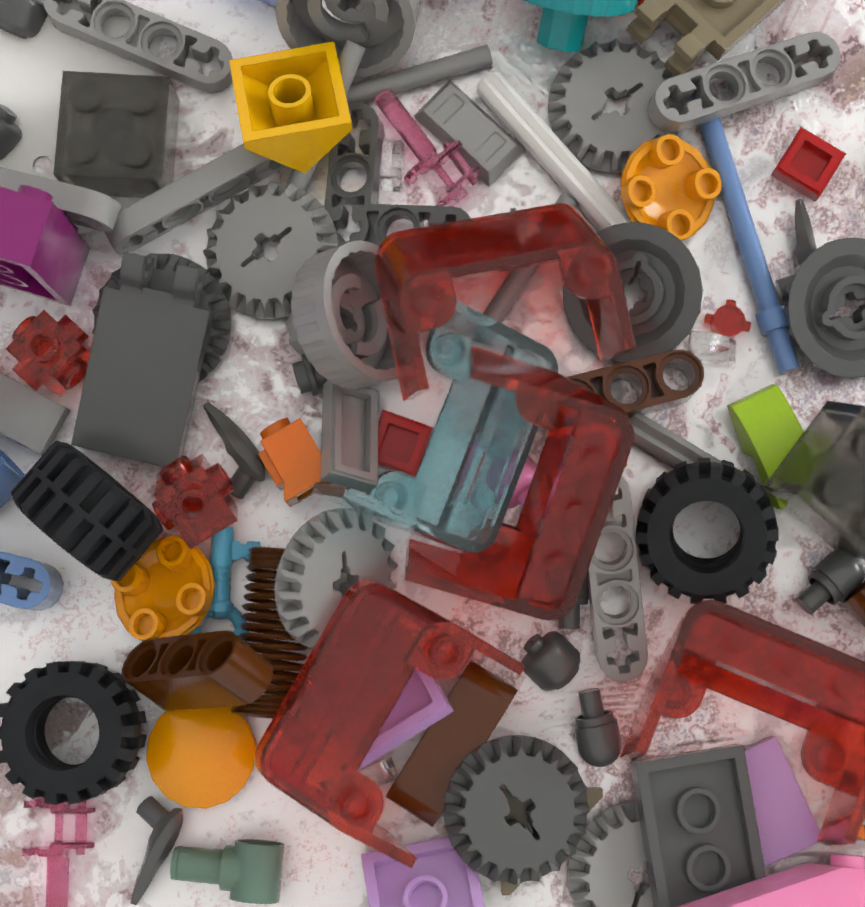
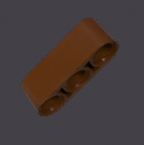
M672 350L569 376L558 381L552 388L546 405V414L550 423L555 428L610 421L614 423L629 419L633 414L641 413L646 415L678 407L686 403L702 386L704 367L700 359L693 353L685 350ZM668 367L681 369L688 378V388L678 391L671 389L663 379V370ZM617 380L630 382L637 391V400L631 404L618 402L611 394L610 384ZM565 393L577 394L583 399L586 405V412L579 417L566 416L560 411L557 399Z
M227 630L145 640L129 653L122 667V678L125 682L161 709L167 711L251 704L259 699L268 689L274 673L273 666L232 631Z
M470 660L447 697L454 712L427 728L385 797L433 827L444 811L446 791L455 770L473 750L487 742L518 689L473 660Z

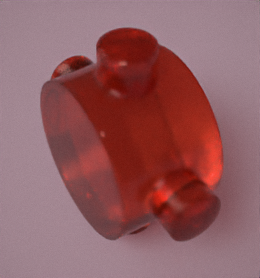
M726 300L725 305L718 308L714 314L706 313L704 317V323L710 324L711 332L719 339L718 344L728 346L729 341L735 338L741 331L749 332L751 328V322L745 321L744 313L736 306L737 302L735 300Z

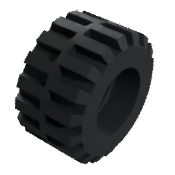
M55 441L11 491L16 506L35 526L72 557L105 579L119 582L163 532L159 518L106 471L69 443Z
M698 458V462L687 464V461L676 464L674 470L669 473L664 471L656 478V483L651 489L647 490L643 498L636 528V544L639 545L640 549L639 558L643 567L648 566L650 569V578L655 584L659 586L663 583L668 587L669 595L678 600L681 594L689 596L690 604L703 605V599H714L715 605L727 603V596L736 593L738 598H741L750 593V584L754 581L760 584L767 576L766 567L769 563H774L777 554L775 547L776 541H779V529L774 508L767 492L747 470L741 471L734 467V463L726 460L717 463L710 462V458ZM700 501H713L727 506L735 513L740 524V536L737 543L727 553L715 558H698L686 553L676 543L673 535L674 521L682 509Z
M57 661L46 663V667L34 668L24 674L26 679L23 682L13 683L6 692L11 696L9 702L0 703V717L3 718L0 727V739L3 749L0 751V764L7 763L11 770L4 775L12 785L17 783L23 784L25 786L22 791L24 795L31 799L43 797L45 798L44 803L58 805L63 802H68L69 805L81 803L105 794L111 788L121 784L126 779L125 774L129 770L135 769L140 758L136 755L139 748L145 747L147 736L141 734V724L147 723L145 711L139 712L136 704L141 699L135 689L129 690L126 687V682L122 675L112 673L107 670V666L98 663ZM65 698H78L85 702L94 712L99 725V739L94 752L85 762L77 765H70L59 760L50 751L45 739L46 719L52 708Z

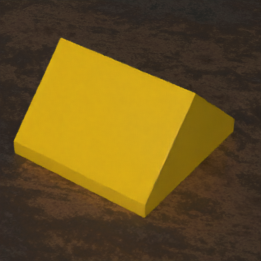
M334 41L229 60L242 139L246 150L306 174L353 130Z

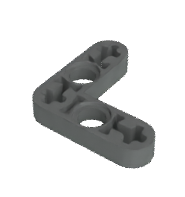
M362 102L348 103L352 128L357 126L358 119H363L370 129L362 130L359 135L358 146L364 155L355 153L356 142L350 132L330 150L324 207L330 214L337 232L338 228L343 229L347 227L349 211L343 204L339 205V203L352 205V220L360 228L359 232L351 233L349 241L346 242L337 232L338 246L356 240L367 241L381 247L391 257L398 259L458 260L469 255L477 243V229L468 213L461 208L453 206L378 204L384 125L375 110L368 104ZM353 167L365 169L367 171V179L361 189L347 192L341 188L340 181L345 171ZM399 219L410 220L413 223L414 231L409 241L400 245L389 243L386 233L391 223ZM424 220H428L427 224L432 231H449L450 223L457 222L461 231H465L464 235L456 236L453 245H448L443 236L426 234ZM427 235L428 245L425 246L424 241Z

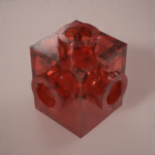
M45 310L37 317L30 316L21 322L12 334L13 342L6 348L19 361L12 370L35 391L44 385L58 396H61L66 390L74 388L84 379L90 352L82 345L89 336L67 315H64L57 322ZM52 347L51 351L44 355Z
M203 453L191 461L185 455L172 461L159 472L162 479L156 482L154 496L157 500L152 502L153 509L159 520L168 530L176 527L190 549L238 521V506L230 496V493L235 491V487L224 468L218 462L211 466Z

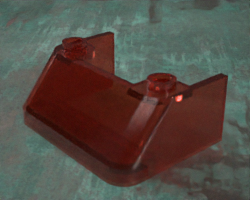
M564 203L551 204L398 231L390 234L382 241L375 253L374 266L403 401L414 399L429 389L418 333L440 328L450 320L456 308L454 280L559 262L562 280L566 288L574 296L587 301L600 362L612 360L636 348L617 260L578 209Z
M472 346L469 353L470 378L516 392V405L521 416L534 425L549 429L516 527L498 521L483 522L474 527L468 534L462 554L409 539L406 549L405 580L538 619L556 620L567 615L576 604L633 446V426L628 415L620 407L553 370Z
M363 580L357 582L345 593L259 741L255 751L256 767L268 783L339 831L412 868L417 857L388 830L377 825L384 807V797L380 787L371 778L357 770L415 669L435 679H449L458 675L466 667L474 651L518 675H521L526 665L379 581Z
M703 600L693 605L682 616L648 681L620 758L632 762L646 756L660 716L668 719H682L691 715L699 708L705 691L708 688L807 730L801 748L802 765L808 775L814 780L834 788L817 842L827 846L855 844L865 815V661L717 600Z

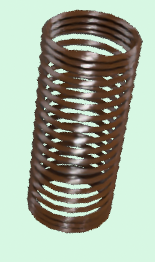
M251 547L248 549L250 552L248 554L249 559L247 560L249 565L246 567L249 571L255 573L247 574L245 577L248 581L255 583L246 584L244 587L247 591L255 593H247L243 597L245 600L255 603H245L242 607L244 610L256 613H243L241 617L246 621L257 623H242L240 627L243 630L257 633H241L238 636L242 640L258 642L247 644L273 666L274 673L270 684L274 685H269L264 693L275 695L263 694L251 704L232 706L230 712L242 716L299 720L301 718L300 713L302 711L300 708L302 704L291 701H300L304 697L302 694L290 691H301L305 687L303 684L290 681H302L306 677L304 674L290 671H303L307 667L305 664L290 661H304L308 657L305 654L282 650L306 651L308 647L300 643L281 641L296 640L287 631H280L286 629L281 621H279L280 617L277 610H271L277 609L275 600H270L275 599V590H269L275 589V581L267 580L276 579L277 571L266 570L278 568L285 549Z

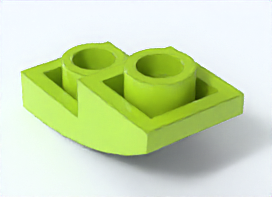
M771 384L727 405L744 455L754 457L762 484L768 490L769 499L774 508L781 510L826 488L807 437L778 385Z

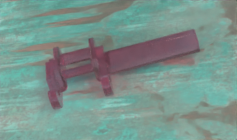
M387 89L375 99V103L419 160L406 173L404 180L408 185L413 184L418 179L417 175L426 174L431 169L435 170L448 187L446 190L447 196L435 206L454 207L469 194L465 187L470 183L472 186L478 183L477 177L481 174L482 169L479 166L471 168L459 153L463 145L460 141L452 144L449 141L443 145L444 150L437 154L435 146L393 91ZM450 159L463 175L455 183L442 168Z
M44 799L24 800L23 808H49L51 814H55V838L50 846L22 848V856L38 855V857H47L45 907H68V849H76V855H84L85 848L95 847V842L87 840V814L95 812L96 807L86 806V801L78 803V806H70L68 802L52 805L44 803ZM64 814H76L75 840H63Z

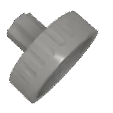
M277 0V24L283 39L290 49L334 41L339 59L346 40L366 48L354 78L368 77L384 72L403 58L413 40L420 1L324 0L327 9L337 18L348 22H364L351 24L341 22L330 16L323 8L322 0Z
M356 240L317 253L303 263L293 283L292 312L285 324L289 331V344L300 355L305 354L308 361L315 367V370L324 376L327 381L344 389H361L403 375L412 365L418 351L420 317L412 287L405 273L393 257L373 243Z

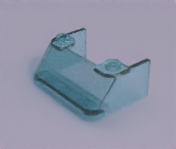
M431 286L392 291L389 299L390 302L433 323L426 341L427 360L436 372L453 380L416 477L400 471H386L378 475V486L366 494L348 487L317 482L312 493L346 508L372 516L374 520L449 547L467 552L483 551L495 541L557 381V360L552 351L543 344Z

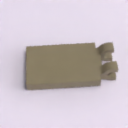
M645 0L637 7L635 14L638 17L628 25L626 31L642 44L657 30L664 20L673 27L683 38L675 44L673 48L675 53L666 60L664 67L674 76L688 72L706 51L719 61L785 0Z

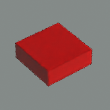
M800 127L771 176L816 202L846 153Z
M382 410L378 424V467L415 480L431 438L433 427Z

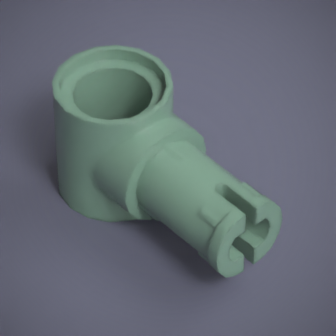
M258 839L235 840V846L226 845L224 850L177 846L174 848L171 858L170 878L171 880L218 884L221 891H230L229 899L233 901L253 904L278 903L284 843Z

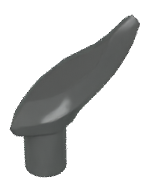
M803 199L795 201V232L797 239L795 258L797 267L805 261L808 253L817 249L811 221ZM795 274L775 281L777 292L782 301L789 298V294L785 289L792 284Z
M209 402L205 403L203 407L214 428L224 441L227 453L239 466L225 488L234 497L243 499L256 480L258 482L265 480V467L258 455L259 451L248 436L228 416Z
M153 796L146 798L136 811L153 828V831L149 837L143 864L134 885L130 902L134 905L138 904L158 869L172 850L183 823V809L175 808L168 812Z

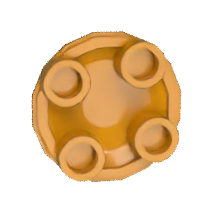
M667 134L642 143L629 156L621 174V198L627 216L631 221L658 226L675 235L680 241L694 236L707 223L714 206L715 197L720 194L722 189L719 173L710 168L697 148L673 134Z
M173 535L155 540L119 582L111 580V584L115 589L114 599L117 616L127 632L140 641L190 634L201 625L209 612L215 591L212 565L202 550L179 536Z
M232 706L166 711L158 718L148 737L146 761L153 782L167 798L184 807L207 809L229 801L244 788L254 769L258 745L250 725L243 716L230 712Z

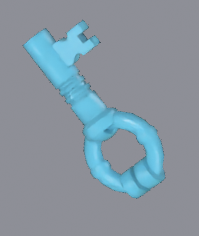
M212 527L210 564L212 565L215 591L212 606L201 625L209 617L217 620L228 618L235 628L233 633L238 636L241 633H249V631L241 629L240 625L247 622L242 619V613L230 602V568L232 567V561H237L240 558L245 559L247 562L249 559L248 554L250 553L248 549L260 547V542L247 541L243 545L239 541L233 540V527ZM201 625L190 634L201 633Z

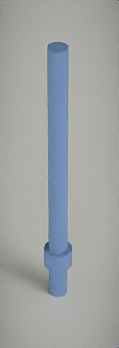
M694 92L691 95L692 101L696 100ZM718 118L700 124L713 168L721 177V193L759 309V313L755 317L761 336L768 337L779 374L798 370L800 365L791 337L787 333L790 328L789 317L783 312L786 305H780L721 120Z

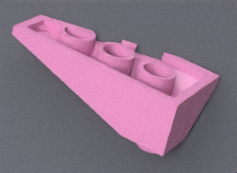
M830 853V864L804 863L678 907H865V857Z

